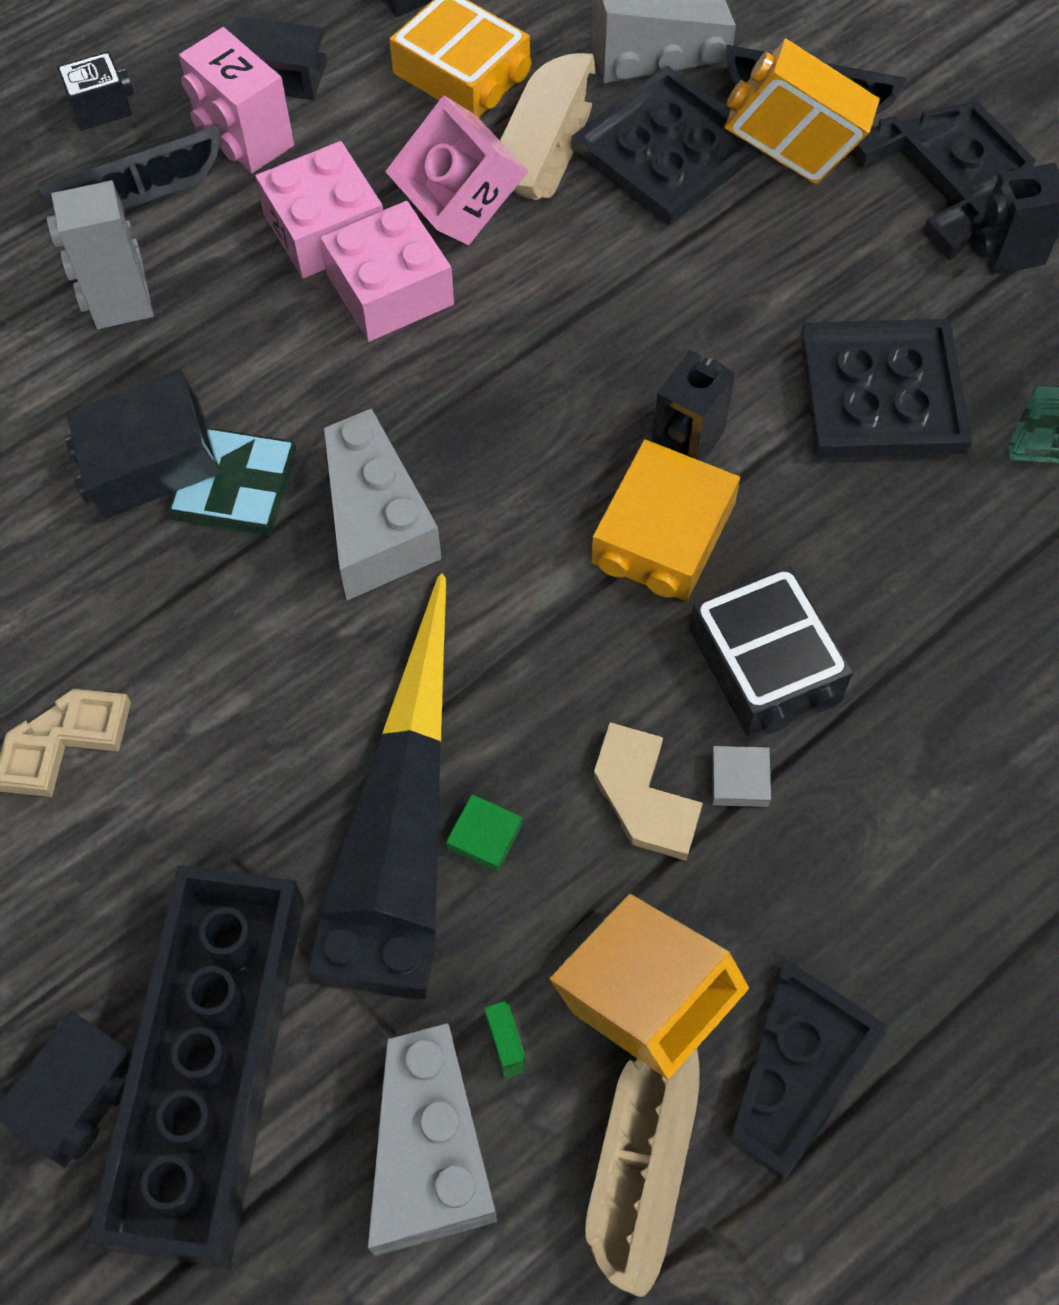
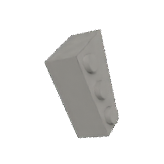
M592 0L591 48L604 83L653 75L667 65L673 70H680L726 61V45H733L736 25L726 0Z
M113 180L51 193L55 215L47 216L49 231L54 246L65 247V250L61 251V258L68 280H78V282L74 283V290L81 312L90 310L97 329L154 317L137 239H132L131 234H133L129 220L126 221L124 207Z
M366 410L325 427L339 568L346 599L350 600L441 560L438 526L373 410Z
M448 1023L391 1038L387 1042L368 1249L375 1257L497 1222Z

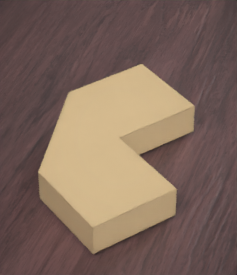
M72 689L54 701L56 703L54 707L30 723H27L25 720L7 732L0 753V792L52 797L65 746L119 752L131 705L127 694Z
M610 722L594 770V780L615 811L631 845L687 861L703 803L650 788L649 786L662 747L663 737Z

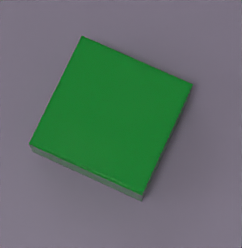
M472 794L446 842L447 849L498 872L523 825V817Z
M504 1001L485 1007L486 1023L503 1078L507 1079L523 1074L524 1069H526V1057L509 1004L506 1005Z

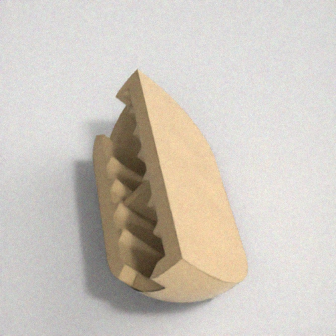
M576 53L555 58L542 65L529 79L500 140L528 170L527 174L513 190L519 196L538 200L541 197L551 198L555 193L573 153V150H571V136L585 126L591 111L592 102L584 101L587 77L589 74H595L593 54Z
M697 1048L669 1080L639 1059H636L635 1062L630 1060L626 1064L618 1081L589 1203L585 1229L586 1240L591 1245L597 1265L612 1284L627 1293L639 1297L646 1295L654 1285L669 1241L699 1093V1057Z

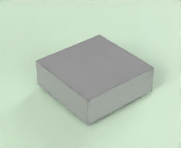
M713 746L712 805L769 807L771 802L769 748Z

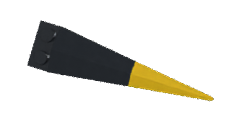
M443 573L437 577L318 914L319 924L307 973L310 983L420 998L427 997L436 946L446 578Z

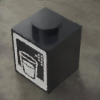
M109 51L57 66L80 131L132 116L127 96L134 95L132 84L125 67L116 69Z

